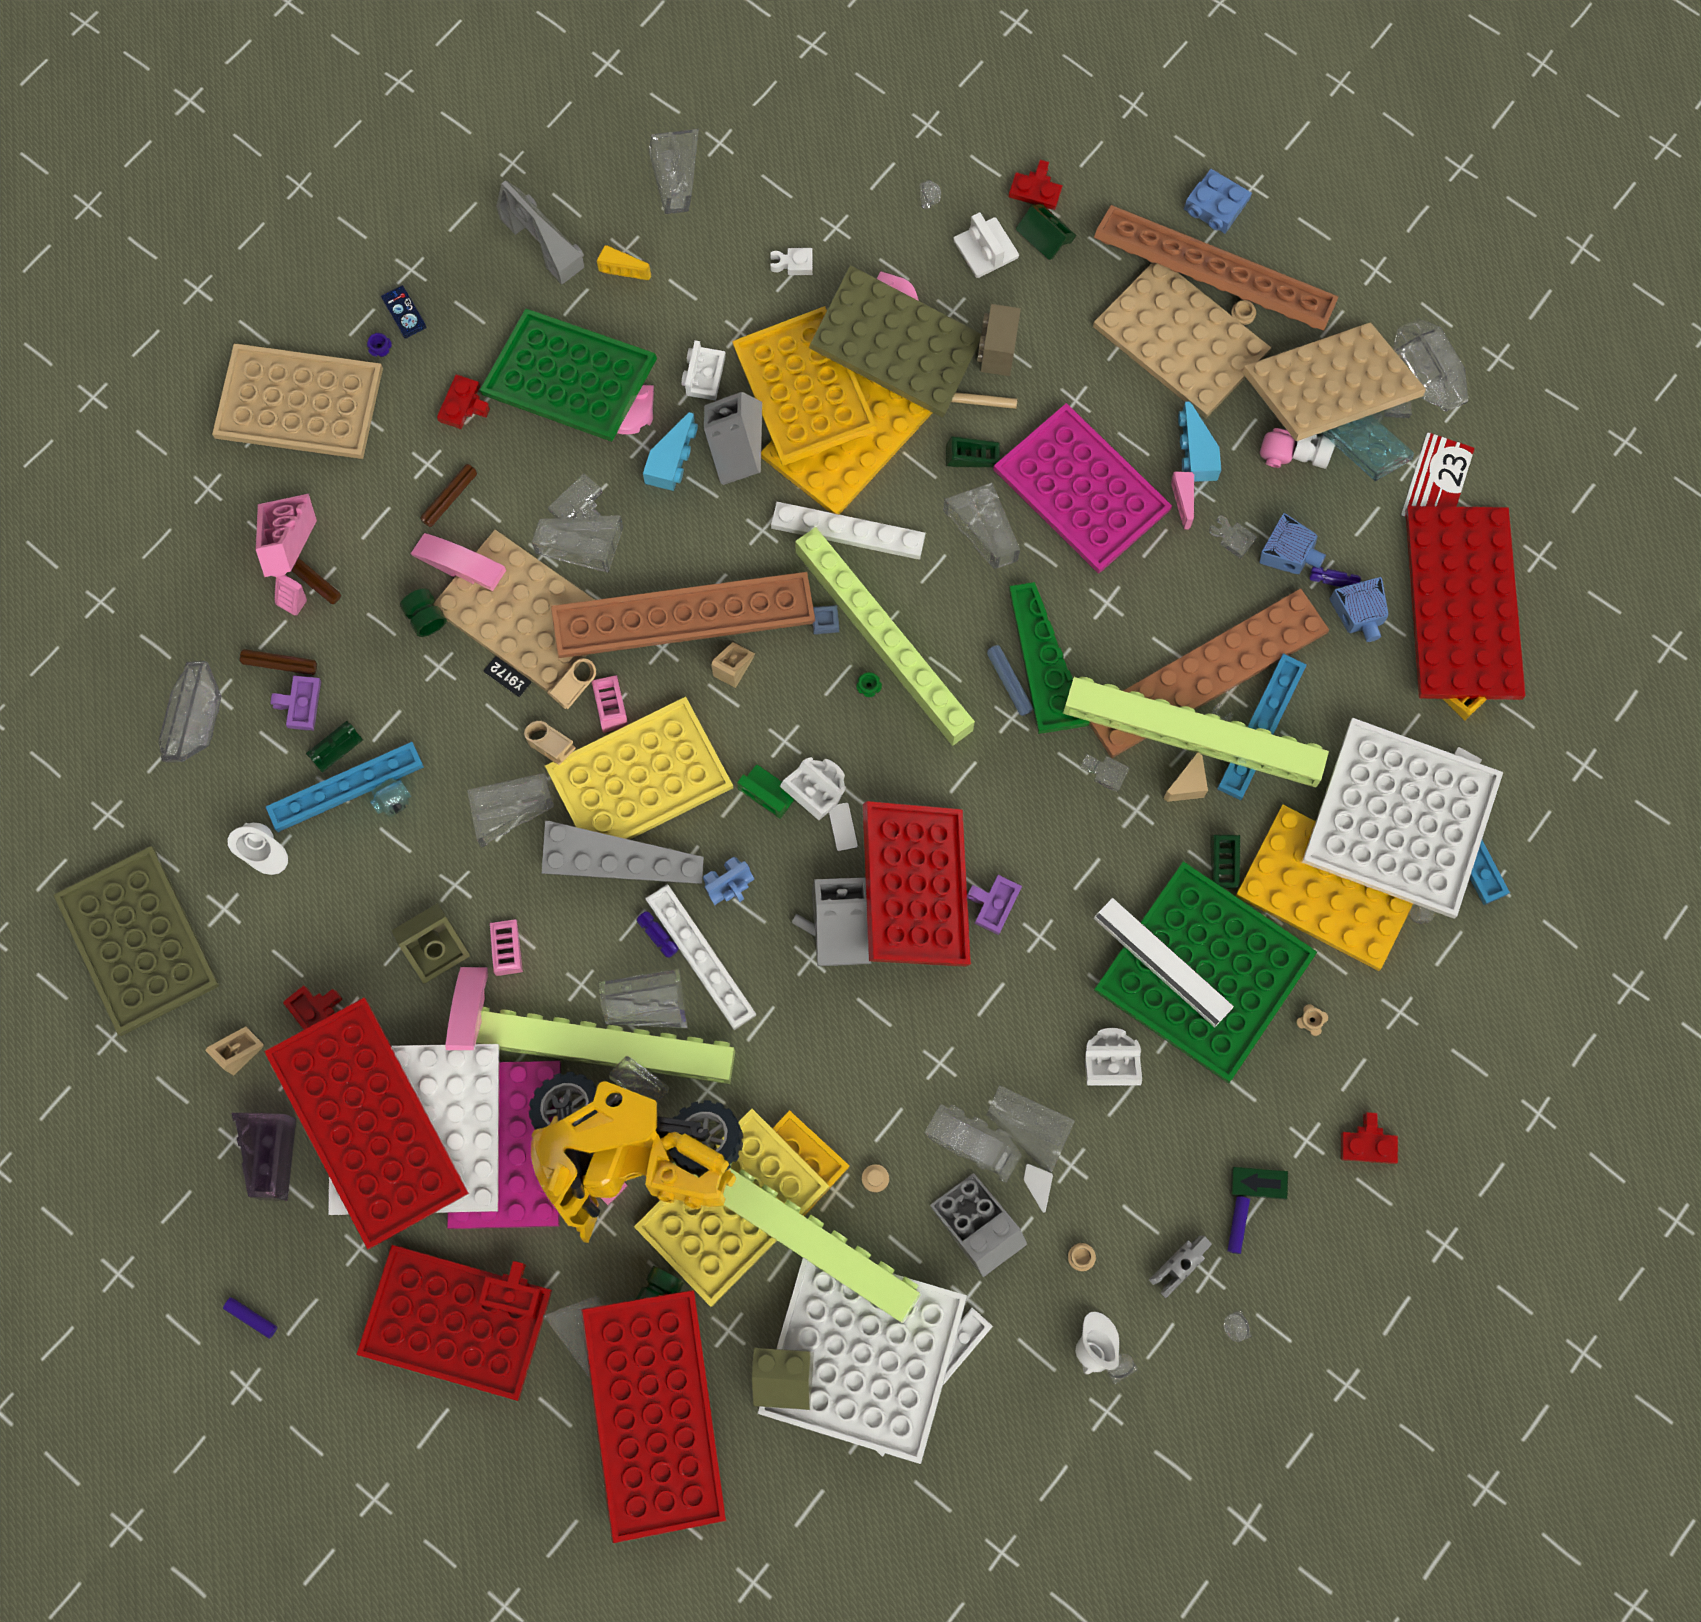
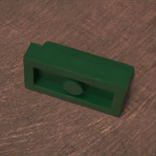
M1043 204L1032 205L1016 227V230L1048 260L1053 259L1063 245L1071 244L1077 236Z

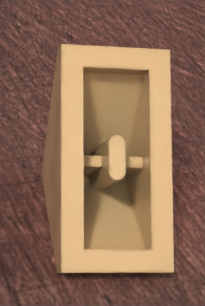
M732 642L712 661L713 676L736 688L753 660L755 653Z
M1198 752L1168 789L1163 798L1164 800L1170 802L1205 797L1208 787L1202 754Z
M244 1027L210 1045L205 1051L225 1071L234 1076L263 1048L264 1044L247 1027Z

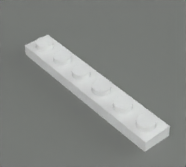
M781 502L776 503L771 523V529L805 535L816 527L828 541L919 560L926 534L920 531Z

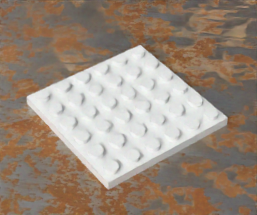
M1352 718L1302 863L1455 919L1463 900L1503 772Z
M475 1044L474 1050H446L445 1045L392 1046L470 1193L436 1213L499 1211V1044ZM329 1177L328 1215H349Z
M803 1258L777 1349L814 1352L810 1410L759 1407L758 1414L921 1464L967 1295L910 1279L918 1285L916 1291L921 1296L902 1324ZM892 1274L901 1281L904 1278L903 1276Z

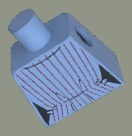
M1283 513L1261 552L1259 563L1290 573L1300 574L1306 563L1319 569L1326 555L1314 549L1318 537L1314 532Z
M1379 577L1335 589L1329 599L1346 630L1349 633L1362 630L1366 642H1372L1381 638L1378 626L1384 624L1388 618L1382 578Z

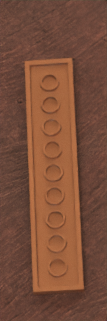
M1112 205L1098 226L1094 238L1101 240L1105 244L1116 246L1127 253L1138 255L1149 262L1158 263L1170 268L1174 272H1180L1192 277L1196 281L1205 282L1216 287L1218 290L1227 291L1243 300L1252 301L1265 309L1274 310L1290 319L1299 320L1312 328H1318L1323 331L1338 300L1336 295Z
M807 572L551 606L558 658L808 625L815 622Z
M1299 589L1123 691L1128 693L1131 691L1139 692L1148 699H1163L1172 706L1179 708L1187 706L1196 710L1279 662L1283 654L1289 656L1329 632V628L1302 589ZM1089 723L1111 758L1146 739L1145 737L1097 723Z

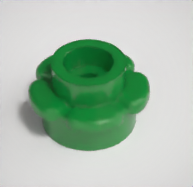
M870 672L860 675L858 678L859 682L856 684L857 691L860 694L863 693L865 697H874L882 689V683L879 682L880 678Z

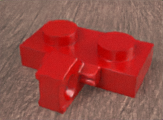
M1040 160L1036 172L1030 171L1029 176L1016 172L1009 192V198L1034 205L1043 204L1048 209L1056 210L1063 185L1050 182L1051 177L1046 176L1049 162Z
M456 374L437 415V420L462 429L467 416L472 417L473 414L487 418L490 408L487 402L479 400L480 396L477 395L480 389L479 382Z
M303 985L283 1001V1004L303 1030L334 1014L335 1012L332 1008L342 1001L343 998L334 989H331L324 996L320 993L313 996L310 990Z
M1366 1112L1363 1114V1127L1358 1126L1357 1133H1341V1160L1397 1164L1398 1136L1383 1135V1128H1377V1113Z
M513 1261L510 1274H503L501 1280L485 1277L478 1304L534 1318L541 1290L527 1286L528 1279L523 1278L526 1264Z

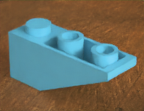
M1185 402L1183 410L1178 413V424L1183 426V434L1180 436L1181 450L1185 449V457L1182 458V472H1193L1194 482L1217 481L1221 473L1219 446L1192 403Z
M689 412L650 450L643 471L645 484L674 491L676 483H681L684 469L681 467L683 461H687L689 458L691 446L688 445L690 439L695 438L698 429L694 413Z

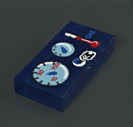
M403 285L381 296L404 339L427 328Z

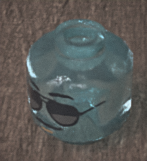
M388 778L372 789L374 799L370 802L378 814L384 812L386 816L393 817L409 806V798L412 796L400 779L396 781L394 778Z

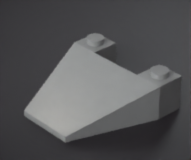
M505 180L501 184L496 205L499 218L515 235L526 228L541 245L546 269L561 285L584 268L582 258L584 254L578 245H572L537 208L535 200L529 194L525 195L519 188Z

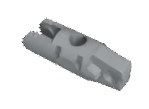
M1202 1235L1192 1243L1187 1241L1149 1281L1155 1285L1169 1273L1173 1279L1160 1292L1167 1298L1205 1259L1202 1255L1212 1243ZM1182 1260L1184 1261L1183 1267L1180 1265Z

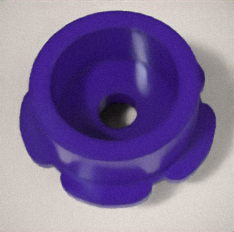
M382 333L372 334L367 342L368 352L374 357L378 355L380 357L386 356L389 353V348L392 347L391 340Z

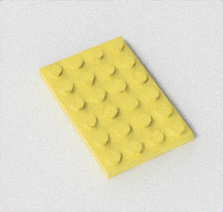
M686 697L572 752L560 765L555 762L545 765L575 827L629 840L733 789L732 782Z
M751 1109L739 1121L743 1132L742 1151L739 1150L738 1160L732 1162L731 1169L737 1173L741 1169L755 1178L752 1183L760 1188L764 1184L778 1193L776 1196L778 1200L785 1204L788 1199L801 1208L799 1214L803 1215L830 1186ZM675 1199L673 1203L660 1200L634 1226L710 1307L777 1242L776 1239L724 1205L713 1207L701 1205L700 1209H694L686 1206L684 1201Z

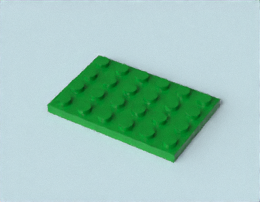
M525 309L483 383L480 392L483 396L612 442L655 364L657 357L655 353Z

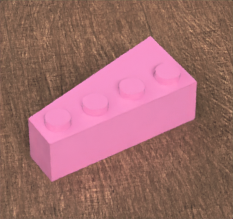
M309 494L258 504L256 552L264 577H280L287 572H291L317 521Z

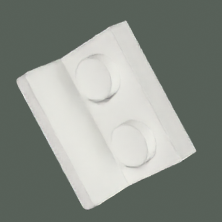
M981 213L971 216L969 230L954 237V243L976 278L992 272L1019 257V253L995 217L985 221Z

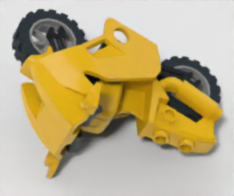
M566 1072V1075L559 1073L550 1080L547 1078L542 1082L543 1085L540 1088L537 1087L534 1091L535 1096L530 1099L529 1103L531 1107L529 1118L535 1129L532 1132L531 1159L535 1175L560 1216L568 1226L576 1227L577 1232H580V1238L583 1242L589 1243L597 1216L600 1214L599 1203L596 1197L613 1198L620 1192L625 1181L642 1175L646 1176L645 1185L650 1194L657 1196L663 1202L673 1203L674 1199L684 1201L686 1206L694 1209H700L701 1205L707 1207L724 1205L725 1197L723 1193L725 1186H733L736 1180L735 1175L731 1173L730 1164L738 1160L739 1150L742 1151L743 1132L733 1112L729 1108L726 1109L723 1104L719 1102L714 1104L710 1100H704V1103H698L697 1101L691 1103V1106L688 1108L683 1107L677 1117L657 1116L656 1100L607 1081L599 1083L596 1087L592 1080H588L583 1074L575 1075L574 1072ZM619 1093L622 1095L609 1101L608 1105L606 1104V1098L610 1094ZM572 1094L580 1095L579 1098L573 1102L571 1101ZM586 1101V1105L583 1108L576 1109V1107ZM552 1105H554L556 1109L550 1110ZM554 1116L552 1122H550L548 1118ZM709 1123H715L718 1125L714 1129L709 1131ZM724 1130V1140L713 1138Z

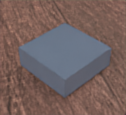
M837 605L813 607L815 622H813L814 634L839 632Z

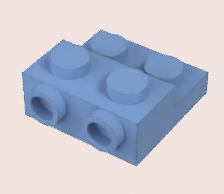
M1210 169L1202 182L1199 181L1187 198L1184 210L1192 217L1199 218L1209 224L1212 229L1226 234L1251 198L1252 192Z

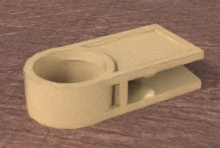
M588 659L574 660L549 689L547 694L564 709H569L590 682L594 680L596 676L595 665ZM579 662H585L590 667V676L586 681H579L574 675V667Z
M532 722L524 731L528 745L558 765L576 749L572 745V740L549 726L546 722ZM540 730L547 731L541 739H531L535 732Z

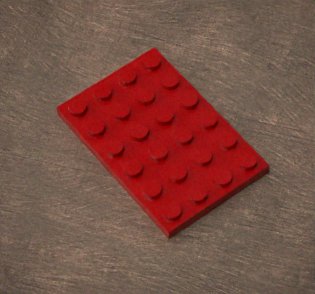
M870 801L863 803L869 961L963 967L971 965L963 809Z
M392 1245L356 1355L519 1401L553 1290L527 1283L528 1287L541 1290L534 1318L482 1306L478 1302L485 1277L501 1280V1275Z

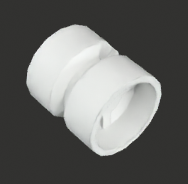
M1316 434L1299 440L1296 443L1292 459L1302 462L1311 460L1312 465L1326 469L1337 438L1325 434L1319 437Z

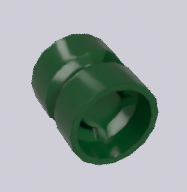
M428 588L415 590L405 596L400 602L402 611L408 619H411L410 624L418 637L434 634L447 622L440 607L433 605L435 599Z
M653 1266L646 1279L648 1286L641 1288L636 1299L681 1292L685 1282Z

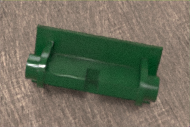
M346 721L309 750L306 755L323 773L362 742L363 739L356 732L355 728Z

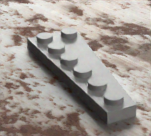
M545 821L542 874L702 884L704 857L552 821Z

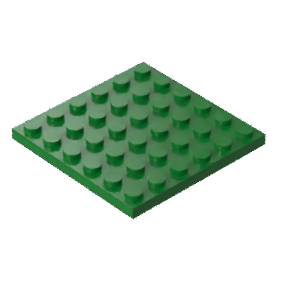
M1183 861L1143 918L1141 924L1234 1007L1214 1028L1126 947H1123L1094 991L1229 1084L1317 954V951Z

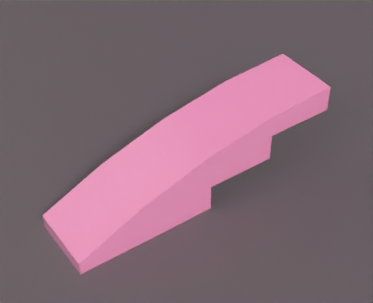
M426 533L423 534L411 552L412 556L452 577L458 576L472 584L476 582L491 591L495 589L506 572L503 565L483 555Z
M460 967L450 1011L445 1045L446 1050H474L482 1023L481 1011L485 1001L484 989L488 979L487 967Z

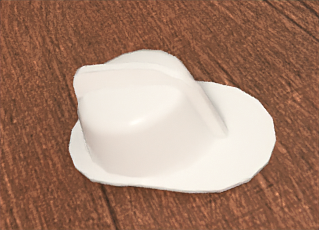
M245 823L242 827L233 830L228 837V847L231 852L254 869L269 875L279 874L285 870L288 864V855L283 846L274 839L273 833L266 825L261 823Z
M1090 1312L1085 1316L1082 1336L1076 1345V1356L1082 1363L1085 1374L1102 1372L1105 1369L1115 1370L1119 1365L1118 1332L1111 1320L1099 1312Z

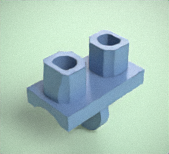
M733 857L724 864L727 872L719 877L715 871H711L703 876L706 885L705 889L714 905L724 899L727 902L733 897L738 902L744 900L741 892L749 888L748 883L755 880L745 861L741 863L736 857Z

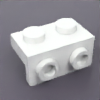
M694 341L693 348H689L687 354L688 371L684 370L682 376V386H685L686 396L716 401L726 357L725 351L703 348L700 345V341Z

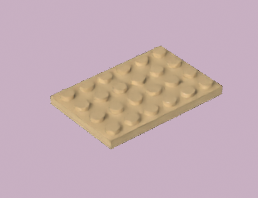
M1151 263L1093 323V327L1179 398L1184 402H1191L1195 410L1205 419L1245 378L1243 374L1244 366L1263 360L1271 350L1269 345L1182 275L1158 263Z
M1371 322L1244 366L1243 369L1244 376L1296 442L1422 397L1426 390Z
M234 344L212 435L215 439L363 459L383 371L382 364Z
M494 530L476 553L505 567L506 572L495 589L491 591L476 582L472 584L456 576L433 605L440 607L448 622L548 692L574 660L584 659L587 656L558 658L551 606L592 601L595 599L497 530ZM579 662V663H577V664L575 665L574 671H575L576 668L580 665L581 662Z

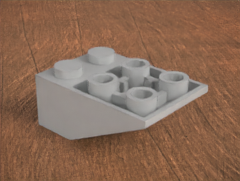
M739 392L705 405L704 431L720 483L725 485L761 473L762 402L743 392Z
M866 878L814 879L812 898L817 966L871 964L868 951Z
M974 1173L930 1205L982 1277L986 1276L1027 1245L1021 1229Z

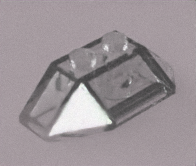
M1421 319L1399 327L1393 350L1426 388L1424 396L1421 398L1431 404L1440 406V409L1445 412L1468 402L1465 367L1442 328Z
M206 661L187 662L184 666V672L179 676L171 691L159 737V747L162 754L161 761L165 763L184 762L210 745L222 696L210 666Z

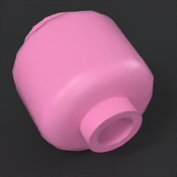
M1274 428L1273 432L1265 434L1260 455L1266 460V465L1280 468L1281 464H1288L1292 461L1296 441L1287 430Z

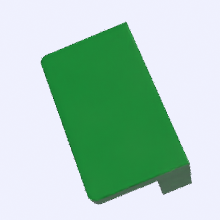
M755 765L748 776L743 774L737 782L739 791L779 819L782 818L795 801L794 798L780 787L782 781L759 765Z

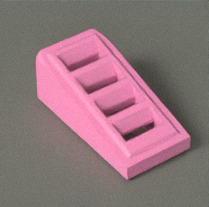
M1174 472L1171 486L1184 529H1189L1194 519L1193 472Z
M286 575L276 577V605L293 615H298L307 601L302 585Z
M617 675L593 680L592 686L602 731L606 733L627 726L628 723ZM614 687V690L599 693V690ZM616 697V699H611V700H606V701H602V702H601V700ZM618 707V709L603 711V710H606V709H611V708Z
M517 920L490 923L495 975L501 976L523 972ZM512 928V933L497 935V930ZM509 938L513 940L511 943L498 944V940ZM513 948V952L499 954V950ZM514 958V962L500 963L502 959Z

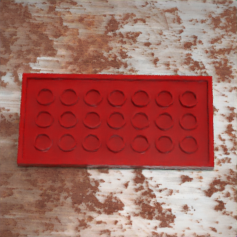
M1407 506L1405 513L1419 698L1462 699L1470 697L1469 699H1477L1478 697H1485L1486 699L1523 700L1526 695L1509 507Z
M365 997L264 1051L367 1250L470 1194Z
M694 1290L581 1309L612 1543L726 1521Z

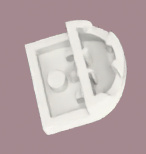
M810 757L803 760L799 768L783 780L780 787L815 818L820 820L841 799L846 789L844 784L845 775L834 762L828 759L817 761Z
M1106 1028L1098 1031L1097 1035L1087 1043L1085 1055L1087 1085H1141V1048L1138 1041L1127 1036L1126 1031L1122 1029Z

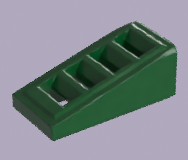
M951 436L946 444V466L994 467L1000 461V442ZM966 450H969V456H966ZM976 450H980V457H976ZM986 450H990V459L986 458Z
M1210 835L1212 881L1222 888H1240V835ZM1219 843H1231V848H1219ZM1219 853L1232 854V859H1219ZM1219 864H1232V869H1219ZM1219 875H1233V880H1219Z

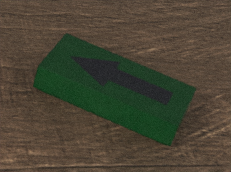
M1232 1167L1231 1195L1286 1200L1288 1195V1171Z

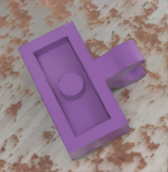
M293 676L291 695L272 694L270 704L273 705L274 709H288L287 728L314 731L321 686L320 678Z
M1000 875L996 877L989 893L972 885L967 899L983 904L974 924L999 935L1022 886Z

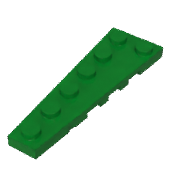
M1035 582L1010 586L1009 593L1038 734L1089 726L1090 722L1087 720L1063 714L1073 678L1065 663L1063 652L1055 638L1054 629L1048 620L1046 609Z

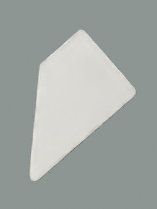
M1027 1164L1024 1182L1042 1212L1045 1213L1053 1174Z

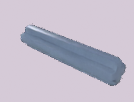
M995 645L989 648L987 655L1019 714L1023 716L1030 713L1033 706L1001 647Z

